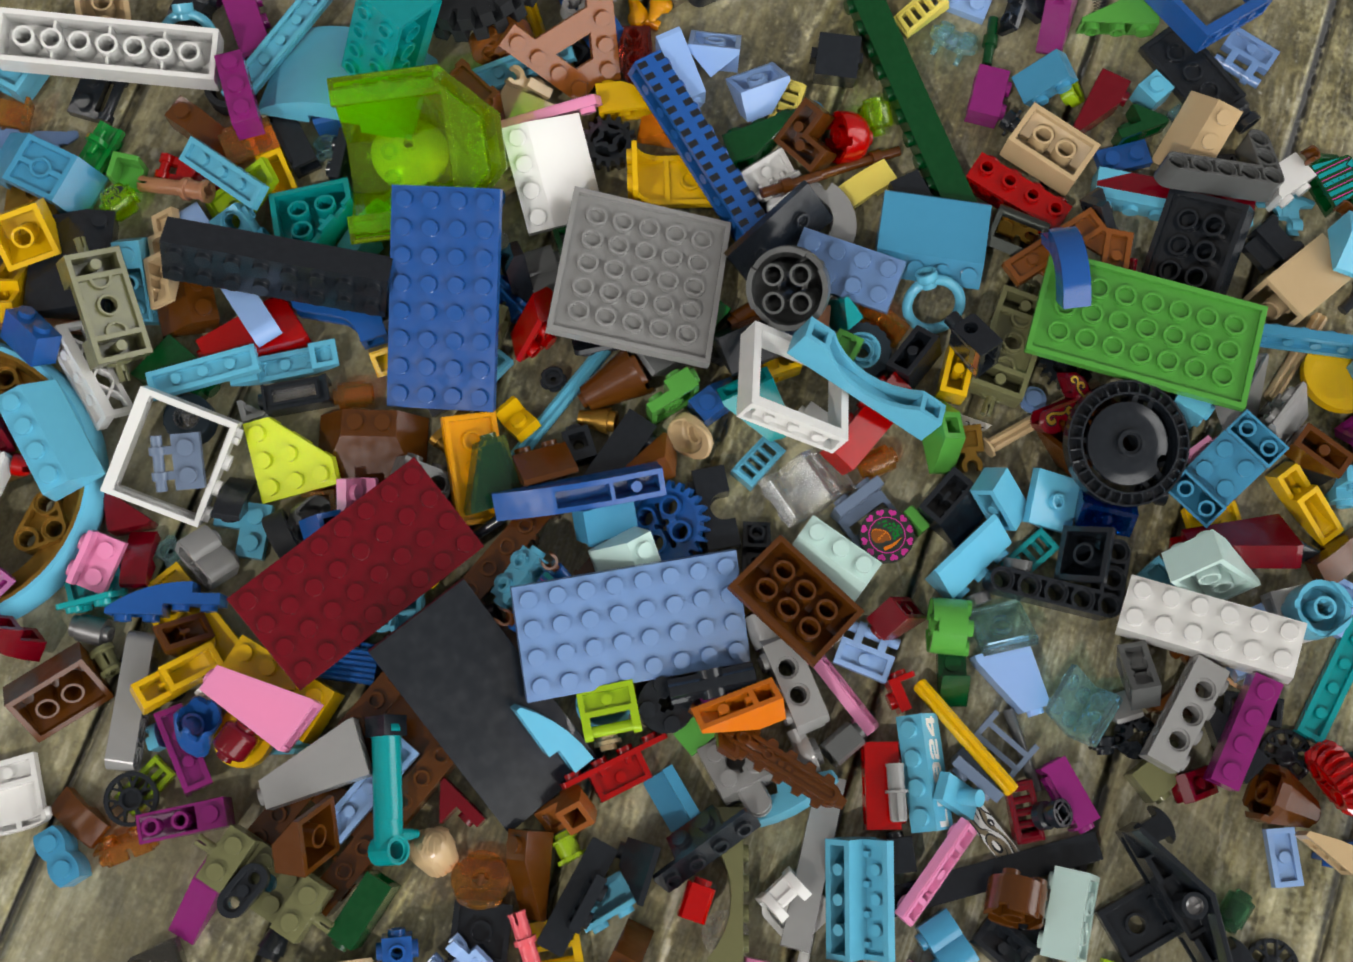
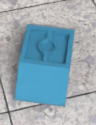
M11 132L0 149V185L9 190L14 186L38 198L44 197L45 201L53 204L60 214L93 209L109 181L105 175L80 157L30 133Z
M1246 409L1185 468L1180 480L1168 493L1207 528L1227 509L1226 507L1259 475L1270 468L1289 447Z

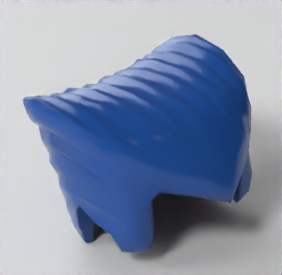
M197 695L192 697L187 705L179 708L173 714L175 735L180 748L196 758L206 757L209 754L214 736L222 724V710L212 699L207 700Z

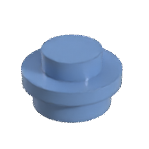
M1027 387L1020 406L1024 411L1032 413L1034 410L1046 405V395L1038 387Z

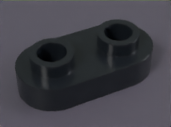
M249 863L242 867L218 896L217 909L219 913L230 919L244 915L268 887L271 879L269 869L261 863ZM255 872L260 875V881L257 884L251 881V876ZM234 896L240 901L237 908L231 906V899Z

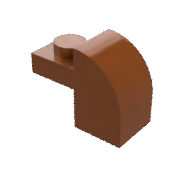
M572 785L561 790L558 797L548 801L534 815L546 831H551L555 834L566 828L572 836L596 822L597 808L579 785Z

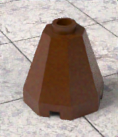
M1267 764L1262 769L1264 772L1261 775L1257 774L1248 783L1242 799L1243 805L1249 809V812L1245 811L1247 818L1256 822L1310 828L1319 821L1321 817L1319 801L1288 769L1280 765Z

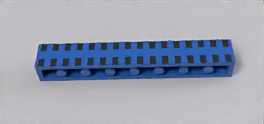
M657 50L635 61L627 74L720 220L731 222L730 235L736 242L767 213L764 212L758 203L755 193L749 189L744 181L741 171L733 164L727 149L717 139L713 127L707 123L701 114L700 107L692 100L684 82L676 75L670 60L664 56L661 50Z

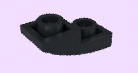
M229 477L216 499L211 512V518L221 519L226 523L240 521L248 511V500L257 491V481Z
M743 521L741 573L771 544V522Z

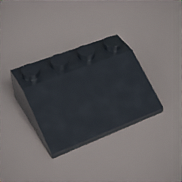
M1170 189L1141 273L1226 295L1255 211L1247 204L1190 191Z
M84 209L52 215L56 222L62 253L28 265L23 306H32L43 318L81 320L71 289L64 291L56 263L65 255L78 253L73 241L77 237H86L89 251L111 247V242L118 240L119 224L115 211ZM102 299L100 302L101 308L105 312L110 313L111 300Z

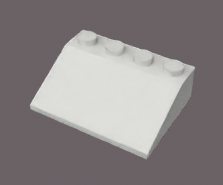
M579 113L528 121L501 128L529 236L567 226L575 186L599 192Z

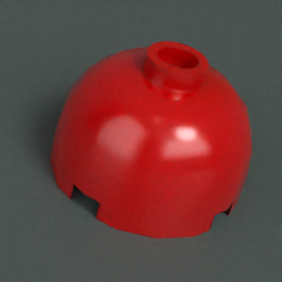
M833 112L832 115L835 119L826 129L831 130L830 138H825V145L837 154L833 162H837L836 164L850 163L863 158L873 141V133L867 121L856 112Z

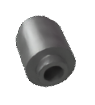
M81 614L75 615L71 619L68 634L70 637H74L75 641L100 646L113 640L115 627L110 619Z

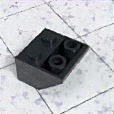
M956 467L950 470L917 508L918 512L930 524V528L954 549L963 542L984 517L983 512L970 492L974 483Z

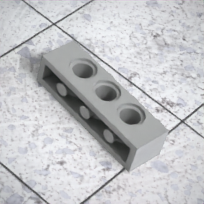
M1200 654L1190 657L1139 756L1169 774L1183 771L1190 761L1191 757L1188 754L1192 746H1196L1203 736L1201 729L1205 721H1209L1216 711V706L1214 705L1218 696H1222L1228 688L1229 681H1227L1230 671ZM1197 683L1204 688L1203 698L1196 694L1195 687ZM1184 708L1191 712L1192 719L1190 723L1183 719L1182 712ZM1171 733H1174L1179 739L1177 748H1174L1169 742Z

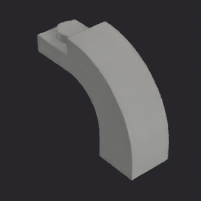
M818 182L809 184L833 217V220L829 223L830 233L828 235L854 243L857 220L854 208L846 194L833 183L830 184L827 190H824Z

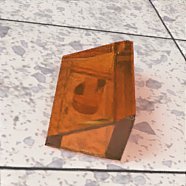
M861 305L858 307V310L863 315V319L860 322H870L874 326H879V329L887 334L886 337L890 339V347L895 348L906 336L910 325L890 309L887 314Z

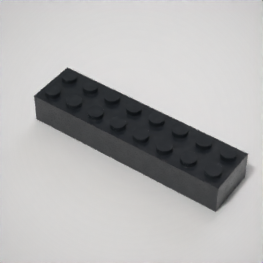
M167 216L159 240L164 279L284 299L286 301L307 303L314 306H324L342 311L364 313L370 316L385 317L393 262L390 256Z

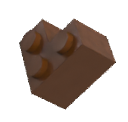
M805 97L773 141L809 172L812 173L825 169L831 165L837 154L820 140V137L835 117L817 102Z

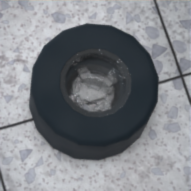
M191 393L177 396L216 412L201 396ZM169 404L163 413V425L168 434L201 431L202 444L208 442L214 436L218 427L216 422Z

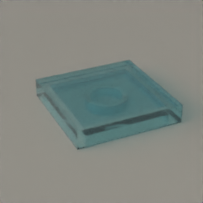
M1010 600L972 609L969 620H974L973 635L983 656L1038 644L1039 637L1020 601Z

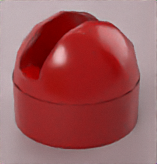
M20 453L13 455L10 465L11 475L22 477L31 474Z

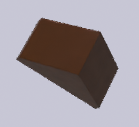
M204 612L158 624L152 628L164 653L176 658L216 636Z

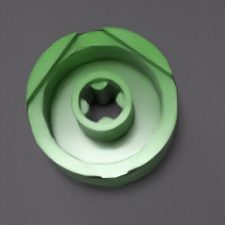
M930 598L926 619L929 620L928 629L925 632L927 652L968 656L969 640H967V637H973L974 620H969L972 613V600Z

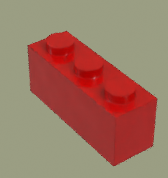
M898 741L866 742L860 748L863 830H902V824H905L906 821L891 822L888 794H885V790H888L885 764L902 763Z

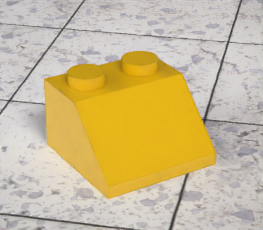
M44 197L0 213V255L9 272L62 253L56 222Z

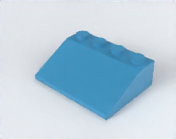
M885 189L874 251L906 261V267L901 279L916 281L915 272L917 270L933 266L936 268L937 274L953 278L962 288L979 290L985 262L992 205Z

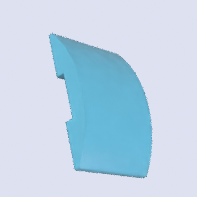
M311 27L270 77L258 106L261 115L310 122L312 116L358 123L360 124L361 131L413 140L426 101L424 92L430 88L438 61L427 53L423 69L380 100L376 95L369 92L356 78L349 75L341 66L350 27Z

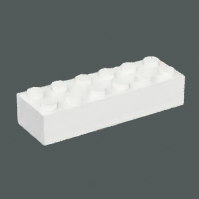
M1132 574L1115 635L1136 641L1145 640L1146 644L1191 657L1200 654L1218 665L1249 674L1257 672L1288 685L1294 678L1308 623Z

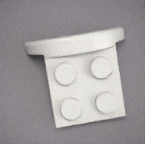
M30 752L1 760L0 836L29 830L48 822L53 814L51 806L46 804L38 753Z

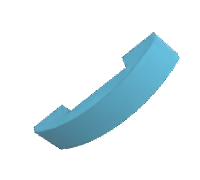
M335 338L307 343L308 347L260 356L259 361L262 372L231 380L230 385L254 386L278 383L311 376L340 365Z

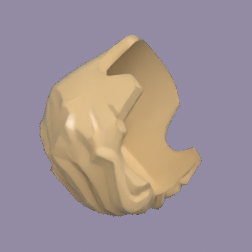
M443 826L420 829V836L417 839L409 840V860L430 877L439 878L447 875L456 867L459 861L455 840L449 829Z

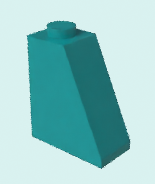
M767 366L761 368L760 397L785 406ZM738 379L717 389L723 405L735 415H737ZM742 419L770 442L786 437L783 434Z

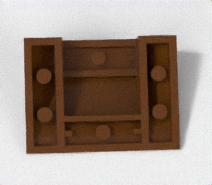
M340 409L321 415L318 447L336 457L341 478H378L380 483L390 476L395 459L398 456L413 453L423 457L422 462L427 463L430 419L398 410ZM336 485L316 490L315 495L337 496Z

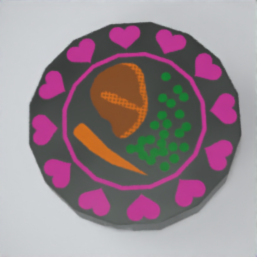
M891 508L878 509L870 513L863 520L858 533L861 548L882 564L895 563L903 559L912 549L915 539L914 528L909 518L900 511Z

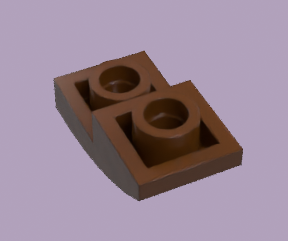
M66 786L51 805L52 814L88 848L94 849L111 828V824L99 809L89 806L75 788Z

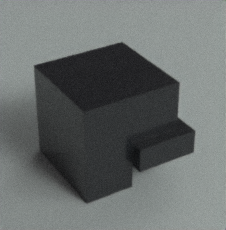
M820 32L817 47H812L809 64H814L812 84L853 88L857 79V71L860 70L863 62L864 53H860L862 37Z

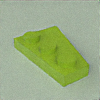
M260 157L245 169L246 172L270 187L258 210H253L255 214H257L268 198V194H271L279 182L268 158ZM220 188L216 191L214 200L209 204L205 203L211 217L214 218L233 203H239L240 201ZM234 215L232 223L236 228L240 226V220L238 216Z

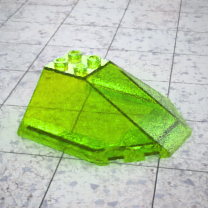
M433 64L327 78L330 105L332 108L336 107L347 142L351 168L354 206L353 216L347 217L351 245L390 240L392 184L493 188L507 170L500 113L439 65Z

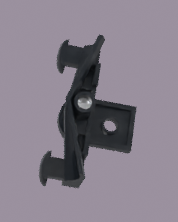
M1149 805L1147 810L1151 817L1140 823L1131 822L1115 832L1144 880V883L1094 912L1123 962H1135L1176 937L1180 940L1192 962H1255L1250 951L1241 941L1232 936H1226L1216 894L1159 843L1165 839L1168 843L1173 844L1176 840L1174 826L1165 812L1156 806ZM1133 916H1138L1142 921V928L1136 933H1133L1128 926V922Z

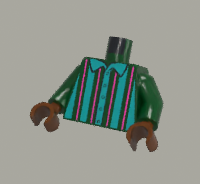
M1315 145L1302 150L1300 155H1304L1307 159L1304 161L1305 166L1310 165L1309 167L1316 173V177L1309 183L1312 187L1308 191L1324 217L1330 216L1335 211L1339 212L1341 216L1349 210L1353 211L1352 157L1349 155L1339 157L1337 154L1320 153Z

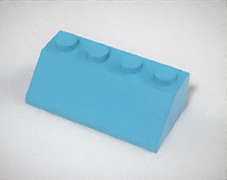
M56 379L21 384L0 395V413L42 495L56 502L106 475V471Z

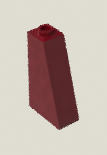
M1280 514L1212 524L1207 528L1200 526L1181 529V541L1177 542H1186L1196 537L1202 531L1213 529L1227 539L1249 568L1263 569L1301 568L1304 546Z

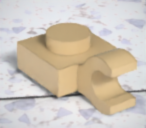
M512 65L509 68L511 72L516 74V80L511 77L506 78L504 82L508 86L515 87L544 100L550 99L553 89L548 87L545 81L537 77L527 78L524 70L518 65Z

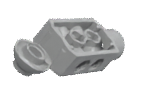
M752 614L745 618L746 629L755 652L760 654L759 658H757L759 667L763 674L768 673L769 678H773L784 698L786 719L782 722L785 727L790 725L791 730L786 733L792 745V748L787 749V751L792 749L798 754V761L803 764H807L810 761L817 766L816 772H821L820 765L824 764L822 753L814 738L808 739L806 734L825 726L830 721V717L810 668L804 659L755 614ZM779 665L788 666L791 670V676H783L779 672ZM790 691L799 692L802 696V703L793 702L790 698Z

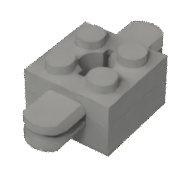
M716 737L712 738L708 744L697 749L700 761L726 807H731L741 801L743 806L756 818L764 817L771 811L772 799L766 789L767 786L774 783L771 781L773 776L766 770L762 772L754 770V763L747 758H744L742 761L739 759L734 761L717 752Z

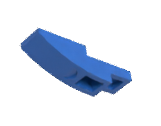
M194 581L163 583L137 590L117 599L104 608V613L114 617V621L132 622L133 617L142 618V622L160 623V618H170L171 607L174 612H189L190 608H200V612L218 613V608H228V597L221 593H201V585Z

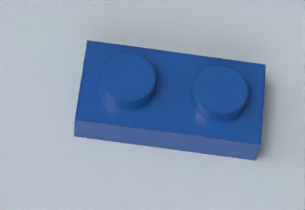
M1145 139L1097 150L1093 156L1097 169L1101 166L1130 172L1150 167L1153 163Z

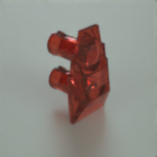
M622 26L624 30L618 43L620 73H623L627 83L633 84L627 73L634 62L652 53L650 26Z

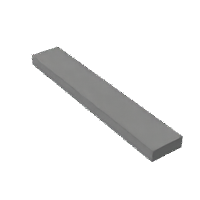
M838 778L839 782L836 785L843 795L846 780ZM810 806L795 876L812 895L806 901L797 895L789 903L787 909L789 917L784 922L780 946L805 953L810 952L825 882V839L834 838L840 809L834 807L825 808L823 806L816 809Z

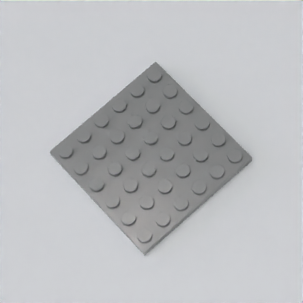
M575 186L545 333L708 369L726 262L724 252L728 249L731 222Z

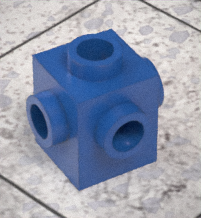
M405 927L389 928L387 930L388 933L382 934L381 942L376 943L377 961L414 962L413 957H419L418 939H412V931H406ZM400 948L402 951L396 952L393 949Z

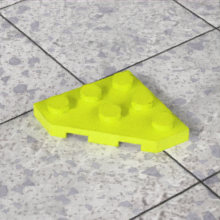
M266 417L243 424L262 504L336 485V479L341 478L334 455L323 451L302 435L286 428L273 417Z

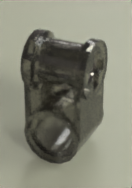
M176 936L131 957L127 962L188 961L180 938Z

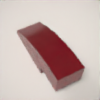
M0 615V654L21 660L40 662L47 641L38 629L21 627L13 616Z

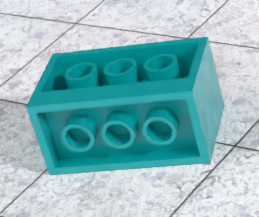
M356 0L341 66L349 75L363 84L369 92L382 100L423 69L442 0Z

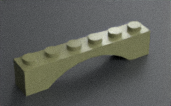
M716 807L724 822L743 809V807ZM741 840L726 853L719 856L729 882V917L724 933L717 947L707 958V962H743V953H749V935H743V923H749V904H743V892H749V874H743V862L749 861V845L743 844V840Z

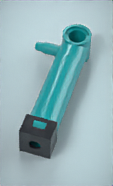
M383 714L365 717V738H371L373 839L368 846V858L375 866H397L404 864L410 854V846L407 840L417 839L420 836L418 829L403 828L401 736L407 735V715Z

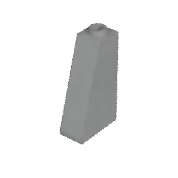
M353 717L345 720L258 780L260 788L257 789V796L262 806L265 805L266 810H276L372 777V764L359 720Z

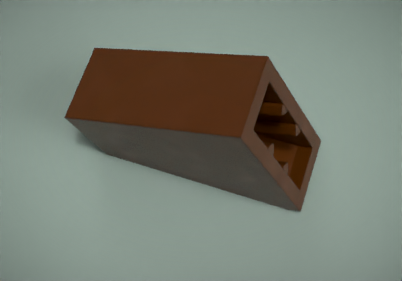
M628 918L608 962H642L655 931Z

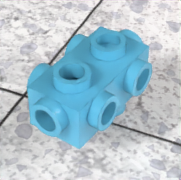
M523 545L520 550L515 551L510 557L511 563L505 572L499 574L494 580V587L491 593L496 597L493 601L506 609L512 607L510 586L536 582L546 570L540 564L539 558L544 564H549V562L543 559L546 554L534 545L530 548Z

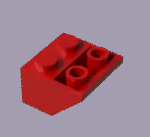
M547 286L531 295L510 334L515 357L519 362L529 357L534 358L544 348L548 350L557 339L555 335L545 333L553 291Z

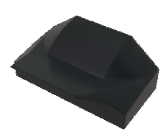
M518 241L510 242L506 248L501 249L502 272L508 277L512 294L524 301H528L534 289L526 259Z

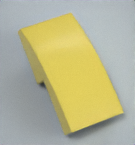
M882 159L860 171L838 187L846 194L853 208L856 209L875 194L879 196L885 189L887 190L889 183L897 179V176L885 159Z

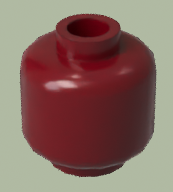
M238 719L236 721L229 720L214 738L213 745L218 751L216 756L228 764H231L232 761L244 762L258 744V737L255 732Z

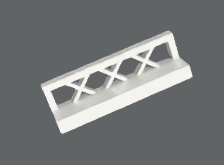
M76 321L55 325L54 328L62 335L57 360L82 401L96 430L107 429L114 418L129 415L133 403L123 385L119 383L114 369L104 367L90 371L88 362L83 356L84 349L82 343L84 342L73 338L70 333L71 331L81 330L86 341L87 338L82 322ZM99 374L108 378L111 383L110 387L100 384L96 379V375ZM109 397L120 400L124 407L113 409L108 400Z

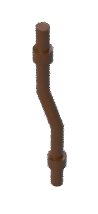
M899 146L882 151L876 149L854 162L836 164L792 179L790 177L779 179L778 183L759 189L762 198L780 193L786 195L803 180L813 184L845 172L872 165L882 159L889 160L901 156V149Z

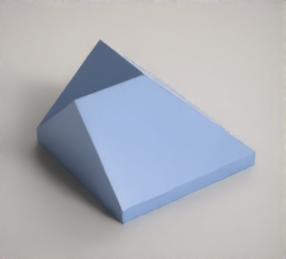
M691 30L688 41L690 53L710 77L718 71L738 73L742 35Z

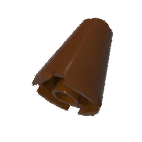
M620 350L579 387L581 392L577 395L584 408L590 407L591 410L652 394L656 391L655 386L649 387L648 382L652 379L637 354L632 355L631 352Z

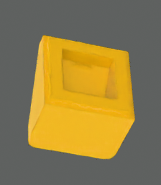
M388 343L368 350L378 378L387 375Z

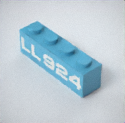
M935 713L896 717L901 760L904 763L905 789H908L906 797L911 833L947 830L953 825L952 813L933 799L940 771L946 772L938 716Z

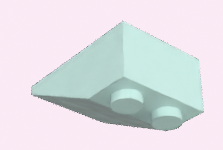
M1213 529L1202 531L1196 537L1186 542L1176 543L1169 550L1161 553L1170 582L1179 588L1228 600L1261 585L1260 580L1227 539Z

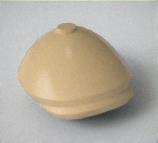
M680 412L671 420L667 434L676 451L697 460L705 459L709 456L714 444L713 437L700 418L691 413Z

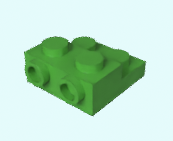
M686 367L681 371L677 368L667 374L666 380H664V394L658 392L648 399L649 403L646 404L648 421L657 425L688 406V400L695 396L700 389L698 384L700 378L692 367L690 369Z

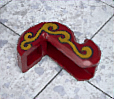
M1057 372V378L1065 398L1032 412L1030 424L1035 431L1047 434L1061 432L1063 427L1060 425V421H1067L1075 404L1091 390L1083 376L1076 372Z

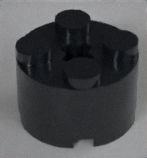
M659 676L654 680L643 681L635 691L641 723L659 733H675L686 726L692 717L688 710L693 702L695 703V700L672 705L667 680L677 678L674 676ZM660 698H667L669 703L667 708L661 709V705L658 703Z

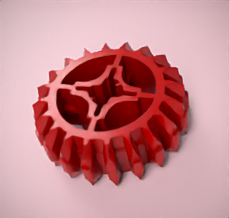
M1325 739L1322 742H1317L1304 753L1307 769L1317 783L1316 785L1319 786L1329 801L1337 809L1341 810L1342 813L1353 816V759L1349 753L1345 752L1341 746L1333 741Z

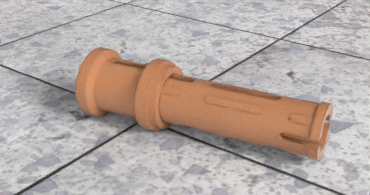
M144 175L139 176L137 179L145 181V183L137 182V189L140 192L179 196L184 201L197 199L202 203L209 204L214 200L216 194L214 183L208 179L195 181L191 177H184L181 180Z

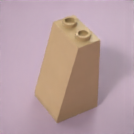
M1321 233L1265 278L1242 300L1268 306L1266 324L1277 323L1282 326L1294 327L1352 279V277L1332 270L1329 239Z

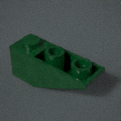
M797 108L782 110L776 116L768 119H757L751 125L742 128L734 127L728 130L726 134H723L724 146L735 167L743 170L769 154L777 145L773 141Z

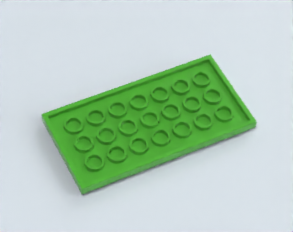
M1049 252L1024 353L1123 380H1137L1163 391L1242 412L1246 409L1268 306L1088 258L1091 275V306L1063 309L1056 301L1055 268Z

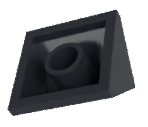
M758 315L714 333L713 346L732 378L739 375L741 334L755 320L767 325ZM761 348V365L780 357V355Z

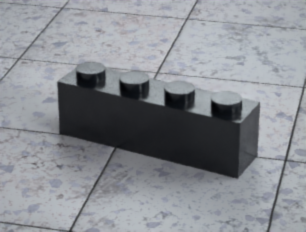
M629 409L583 475L624 468L658 438L656 435L657 426L632 409Z

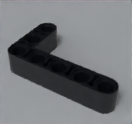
M1122 539L1114 540L1113 549L1117 553V558L1114 559L1111 556L1108 575L1113 580L1112 586L1107 583H1091V587H1086L1006 566H999L988 571L985 577L982 578V586L992 595L1103 621L1118 616L1122 610L1131 549L1126 541ZM995 574L999 575L1002 578V587H999L995 584ZM1022 580L1029 586L1028 594L1024 593L1021 589ZM1049 587L1055 592V600L1048 596L1047 590ZM1075 594L1081 597V607L1074 601ZM1102 601H1105L1108 606L1107 613L1101 608Z

